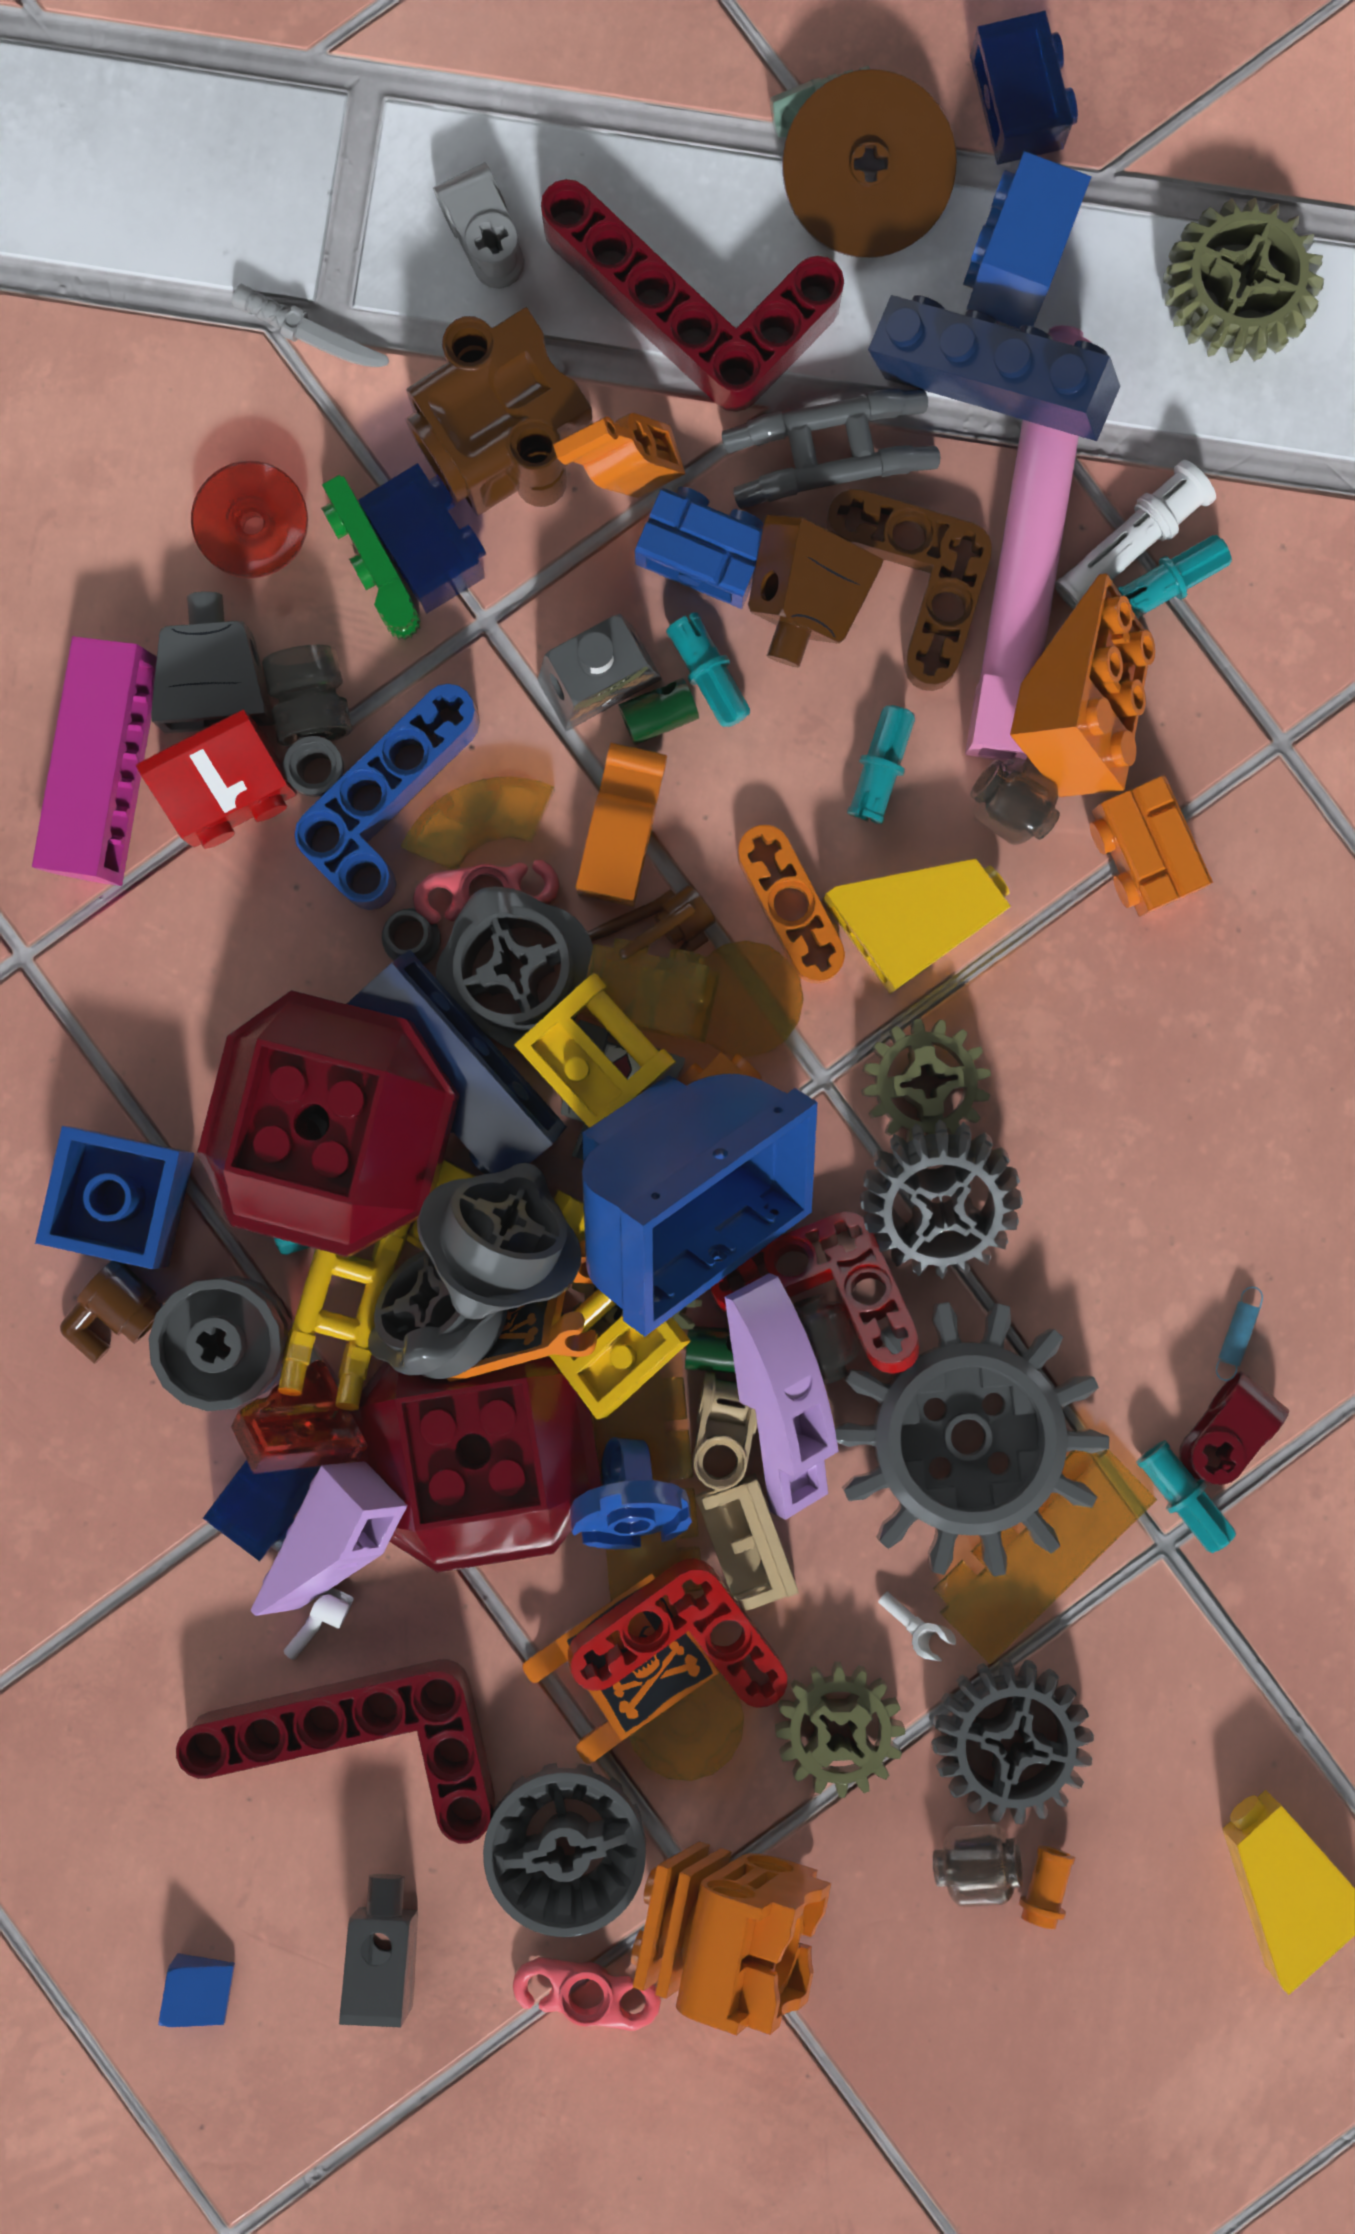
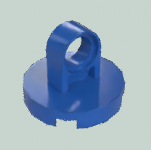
M611 1438L606 1444L602 1456V1486L585 1492L576 1498L570 1507L573 1535L576 1536V1534L582 1532L583 1544L603 1549L640 1548V1536L651 1535L660 1531L662 1542H665L685 1532L692 1522L690 1501L686 1490L672 1483L653 1480L649 1448L646 1442L641 1439Z

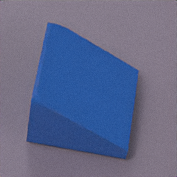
M177 1953L168 1967L158 2025L165 2027L224 2025L235 1963Z

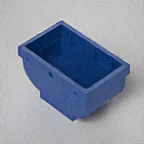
M668 1075L582 1133L586 1268L593 1284L623 1309V1321L644 1337L812 1213L817 1101L796 1088L785 1093L760 1079L747 1075H713L694 1081L687 1086Z

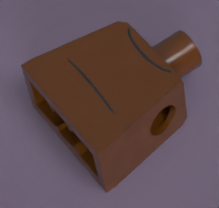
M767 515L763 525L748 602L752 614L777 625L766 656L776 662L799 668L809 640L836 644L845 640L882 567L884 559L803 517Z

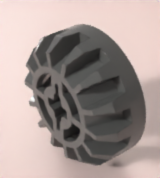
M557 1763L544 1765L538 1773L527 1778L524 1776L518 1778L512 1784L508 1793L501 1801H498L494 1808L485 1835L483 1849L486 1878L500 1906L514 1920L526 1928L555 1937H573L588 1934L615 1920L628 1907L636 1895L643 1878L646 1860V1838L641 1813L637 1804H632L623 1792L622 1784L612 1777L608 1780L594 1773L592 1766L581 1763L576 1768H558ZM564 1799H576L590 1805L599 1813L603 1820L589 1823L580 1814L572 1811L566 1812ZM554 1801L557 1814L553 1815L545 1823L541 1833L526 1836L528 1825L535 1813L544 1805ZM567 1837L570 1846H576L575 1853L565 1855L562 1846H556L557 1838ZM603 1857L594 1870L582 1876L588 1869L591 1860Z

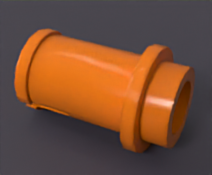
M1039 1845L1027 1896H1020L1019 1905L1023 1907L1021 1918L1042 1928L1056 1929L1058 1920L1064 1919L1066 1911L1061 1906L1075 1857L1062 1850Z

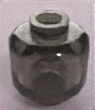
M1013 757L1004 762L999 759L993 761L980 774L970 793V797L975 800L973 813L976 820L1012 845L1025 843L1032 837L1038 840L1044 838L1053 829L1060 816V812L1055 808L1059 798L1057 784L1044 777L1038 769L1019 757Z
M826 1294L814 1295L792 1303L809 1339L824 1385L847 1376L848 1372L845 1365L857 1357L860 1351V1344L846 1307L840 1302L828 1301Z
M999 1824L956 1826L951 1828L945 1835L943 1849L933 1851V1872L936 1885L938 1887L947 1886L949 1896L959 1907L1006 1904L1012 1898L1014 1888H1021L1023 1886V1862L1018 1839L1009 1838L1004 1828Z

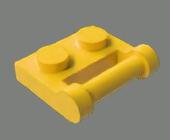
M596 973L585 979L514 1044L589 1128L643 1093L676 1063L674 1058L664 1048L658 1051L604 992L608 986ZM586 1007L641 1067L629 1079L622 1074L573 1020Z
M599 1289L575 1310L582 1313L585 1317L582 1333L587 1332L616 1305ZM622 1315L597 1339L596 1347L592 1354L584 1357L555 1354L549 1356L595 1418L601 1419L607 1418L691 1340L673 1317L644 1337L625 1323Z

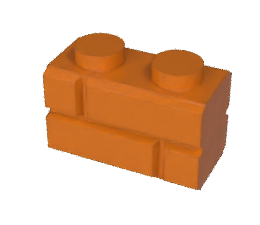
M1165 775L1100 803L1092 811L1095 821L1091 822L1089 827L1094 843L1101 854L1111 853L1120 873L1113 877L1116 892L1126 908L1135 907L1139 917L1191 895L1213 883Z

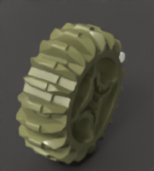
M1256 197L1247 201L1242 212L1233 198L1223 204L1220 213L1209 207L1202 212L1198 223L1191 222L1185 226L1180 235L1181 241L1174 243L1168 255L1169 261L1172 264L1167 266L1163 274V283L1171 286V288L1164 297L1165 306L1180 308L1173 317V327L1187 324L1192 327L1187 337L1188 345L1198 342L1201 337L1209 341L1210 343L1207 346L1208 357L1214 356L1221 346L1227 348L1230 363L1238 361L1244 349H1246L1254 362L1264 356L1267 347L1276 354L1289 342L1288 337L1294 339L1300 336L1306 328V319H1310L1317 311L1319 301L1315 296H1318L1323 289L1324 278L1315 273L1322 265L1323 255L1306 253L1314 243V234L1298 236L1295 233L1299 225V215L1290 218L1287 223L1278 219L1277 217L1280 214L1279 203L1272 205L1267 213L1259 211ZM1232 244L1248 246L1240 251H1232L1223 247L1220 252L1214 250L1218 247ZM1269 258L1274 262L1278 270L1273 268V266L1269 262ZM1249 264L1250 268L1245 277L1247 279L1246 286L1239 298H1237L1236 293L1241 284L1239 282L1241 273L1246 265ZM1205 288L1214 293L1218 300V305L1210 298ZM1249 309L1264 313L1266 309L1274 312L1258 318L1238 316L1240 312Z

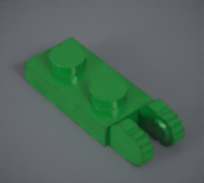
M338 475L322 484L330 503L321 507L338 540L349 535L359 554L349 558L366 590L377 586L378 593L374 606L385 626H387L388 632L391 631L392 636H397L398 640L400 638H404V640L408 637L412 638L413 634H417V629H420L419 622H421L415 605L412 603L407 590L344 476Z

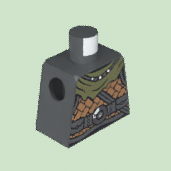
M621 614L614 615L551 649L544 656L538 676V683L565 732L662 680L636 630Z

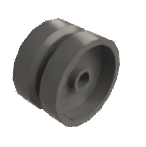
M240 1276L195 1281L173 1293L156 1313L148 1338L151 1366L162 1387L182 1404L205 1411L234 1409L271 1390L280 1380L285 1343L289 1330L292 1329L293 1321L282 1300L260 1282ZM222 1331L227 1333L224 1337V1343L231 1348L230 1352H225L218 1346L217 1338Z

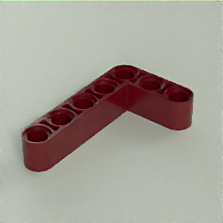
M559 180L550 185L542 195L541 212L546 241L551 248L707 396L727 411H743L755 404L834 322L839 314L844 287L843 272L838 264L830 258L813 256L800 262L750 315L735 328L586 186L575 180ZM565 211H574L582 216L579 221L569 225L561 224L555 220L560 213ZM607 250H615L624 255L621 261L611 265L603 264L596 259L599 254ZM810 286H820L828 291L830 297L822 301H814L807 298L802 291ZM655 289L664 293L666 298L658 304L650 305L639 300L638 296L645 290ZM770 327H781L791 337L785 342L774 343L765 339L762 332ZM696 328L704 331L708 335V339L701 344L693 345L684 342L680 335L687 329ZM736 367L748 372L751 378L744 384L734 385L725 381L721 375L727 369Z
M437 1659L209 1711L200 1715L180 1736L176 1746V1759L180 1768L187 1775L194 1778L208 1779L417 1731L437 1824L445 1837L458 1844L472 1843L480 1839L488 1829L495 1807V1794L470 1680L465 1669L457 1662L449 1659ZM434 1679H442L449 1682L455 1690L456 1699L448 1704L433 1702L426 1692L427 1682ZM380 1692L390 1695L397 1705V1713L391 1717L376 1715L368 1704V1696ZM316 1706L331 1708L338 1717L339 1727L333 1730H323L316 1726L311 1718V1708ZM258 1719L272 1721L278 1727L280 1741L276 1743L261 1741L254 1732V1721ZM206 1732L214 1735L221 1744V1755L208 1756L201 1752L196 1743V1735ZM447 1738L458 1739L466 1745L469 1756L460 1762L449 1761L441 1755L438 1744ZM460 1797L471 1798L479 1804L482 1814L473 1820L462 1819L454 1813L451 1803Z

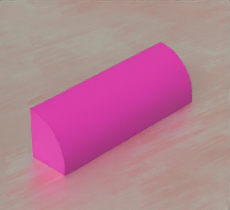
M72 636L34 850L33 868L86 881L122 886L141 781V775L135 764L143 761L145 758L152 718L151 711L157 656L138 644Z

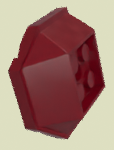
M291 990L226 1037L197 1153L231 1226L345 1257L353 1256L418 1219L423 1202L437 1187L460 1095L448 1076L444 1074L432 1051L412 1021ZM321 1106L328 1113L330 1124L326 1134L316 1140L310 1134L307 1122L311 1112Z
M550 1356L454 1382H449L446 1378L431 1379L422 1375L402 1374L384 1361L362 1390L359 1409L349 1410L356 1461H365L408 1505L389 1542L437 1573L554 1554L571 1532L570 1507L574 1500L585 1492L602 1486L592 1413ZM474 1433L485 1437L491 1446L490 1459L481 1464L468 1462L460 1452V1441L463 1436Z

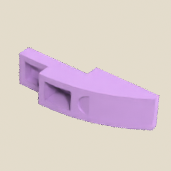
M769 1273L725 1296L739 1402L756 1411L769 1512L786 1520L828 1494L824 1460L839 1451L827 1392L809 1339L778 1276Z

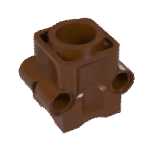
M527 307L493 328L486 321L475 316H464L454 320L446 328L442 338V348L446 364L406 389L414 413L405 418L417 445L450 497L456 503L466 499L477 516L517 491L526 503L535 507H546L556 503L563 496L566 489L567 476L565 466L567 465H564L557 459L553 444L588 426L593 418L592 407L576 382L561 373L550 361L545 348L544 333Z

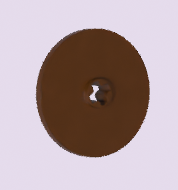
M876 69L857 70L838 76L825 83L806 100L792 121L787 133L782 156V176L789 205L797 220L808 234L826 248L837 253L856 258H877L899 252L922 238L938 221L947 206L956 176L957 158L954 136L946 115L939 104L923 87L913 80L894 72ZM865 148L873 149L875 159L884 160L885 167L874 175L873 182L865 181L864 171L854 169V161L864 156Z

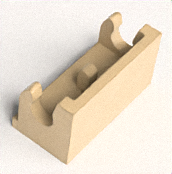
M756 1473L743 1477L736 1486L727 1490L710 1489L695 1495L729 1590L740 1604L742 1611L751 1610L799 1593Z

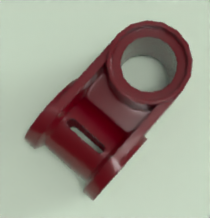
M1239 1371L1221 1387L1212 1399L1208 1410L1184 1438L1180 1445L1179 1459L1197 1480H1204L1210 1484L1217 1485L1231 1483L1241 1475L1261 1447L1279 1431L1288 1417L1289 1409L1244 1372ZM1206 1445L1218 1447L1215 1454L1221 1462L1217 1468L1206 1465L1209 1460L1207 1455L1203 1453Z

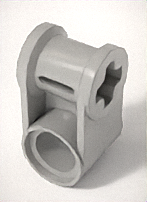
M484 162L433 187L443 215L454 237L459 239L475 275L481 283L490 288L501 289L516 282L523 272L524 258L518 244L519 239L515 225L487 163ZM497 247L499 253L492 254L490 249Z

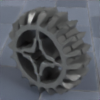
M939 1119L934 1127L935 1134L924 1135L923 1128L915 1123L914 1127H912L913 1140L906 1142L902 1137L894 1134L890 1139L893 1154L877 1150L873 1157L874 1165L877 1169L866 1170L864 1173V1186L868 1190L863 1191L860 1195L861 1208L867 1212L864 1215L865 1229L869 1233H876L874 1236L879 1245L880 1252L891 1249V1260L897 1267L912 1259V1269L918 1277L928 1265H935L936 1274L943 1279L948 1271V1265L958 1264V1269L967 1275L970 1270V1259L975 1257L979 1261L987 1265L989 1264L991 1253L988 1246L1006 1249L1008 1238L1004 1230H1017L1019 1219L1017 1212L1014 1210L1021 1208L1023 1199L1021 1191L1015 1188L1020 1183L1018 1172L1013 1166H1007L1010 1160L1005 1149L1000 1147L992 1150V1139L986 1132L971 1140L970 1127L964 1122L957 1128L954 1135L948 1134L946 1123ZM936 1165H944L943 1167L937 1169H927L928 1167ZM976 1175L989 1188L987 1200L981 1211L973 1206L972 1198L967 1196L971 1191L970 1182ZM899 1188L908 1192L909 1200L915 1204L912 1207L913 1216L908 1223L893 1208V1201ZM938 1196L940 1198L939 1203H933L930 1201ZM943 1196H950L952 1198L944 1203L942 1201Z
M1008 1658L1000 1660L999 1676L993 1677L985 1663L979 1664L977 1666V1673L982 1680L981 1682L973 1686L967 1677L961 1675L957 1679V1683L964 1696L959 1699L953 1694L945 1693L943 1695L942 1702L953 1715L941 1714L934 1716L933 1724L935 1728L942 1733L948 1734L939 1736L931 1741L934 1753L946 1756L936 1765L941 1777H954L948 1786L950 1793L955 1798L968 1794L966 1805L973 1813L979 1812L988 1803V1815L992 1821L998 1823L1003 1818L1006 1808H1010L1015 1823L1022 1825L1026 1819V1808L1032 1806L1040 1819H1046L1048 1809L1043 1802L1053 1797L1058 1805L1067 1807L1069 1801L1061 1788L1066 1783L1073 1788L1080 1789L1084 1783L1080 1775L1073 1770L1074 1766L1087 1767L1092 1765V1757L1089 1753L1081 1748H1077L1094 1741V1734L1089 1728L1078 1726L1089 1717L1088 1711L1082 1704L1071 1705L1077 1693L1070 1684L1056 1689L1059 1676L1055 1671L1047 1669L1036 1680L1037 1667L1033 1661L1025 1660L1021 1665L1018 1676L1015 1675L1013 1664ZM1007 1698L1006 1705L998 1716L991 1719L977 1717L974 1722L975 1717L986 1706L999 1699ZM1032 1699L1041 1702L1052 1710L1057 1724V1742L1047 1740L1043 1733L1032 1730L1034 1717L1030 1711ZM1015 1730H1018L1025 1741L1023 1743L1014 1742L1010 1751H1006L1001 1743V1739H1011ZM966 1739L976 1741L981 1749L993 1753L992 1767L995 1770L993 1781L979 1775L968 1764ZM1034 1763L1046 1764V1767L1036 1776L1018 1783L1022 1771L1027 1766Z

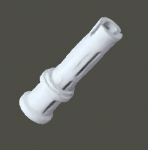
M1180 461L1174 467V475L1153 494L1144 493L1137 499V504L1134 506L1135 513L1098 544L1095 549L1062 578L1055 581V588L1062 599L1074 609L1099 574L1107 573L1111 580H1113L1157 540H1169L1178 534V525L1200 505L1207 507L1216 500L1215 489L1206 475L1190 461Z

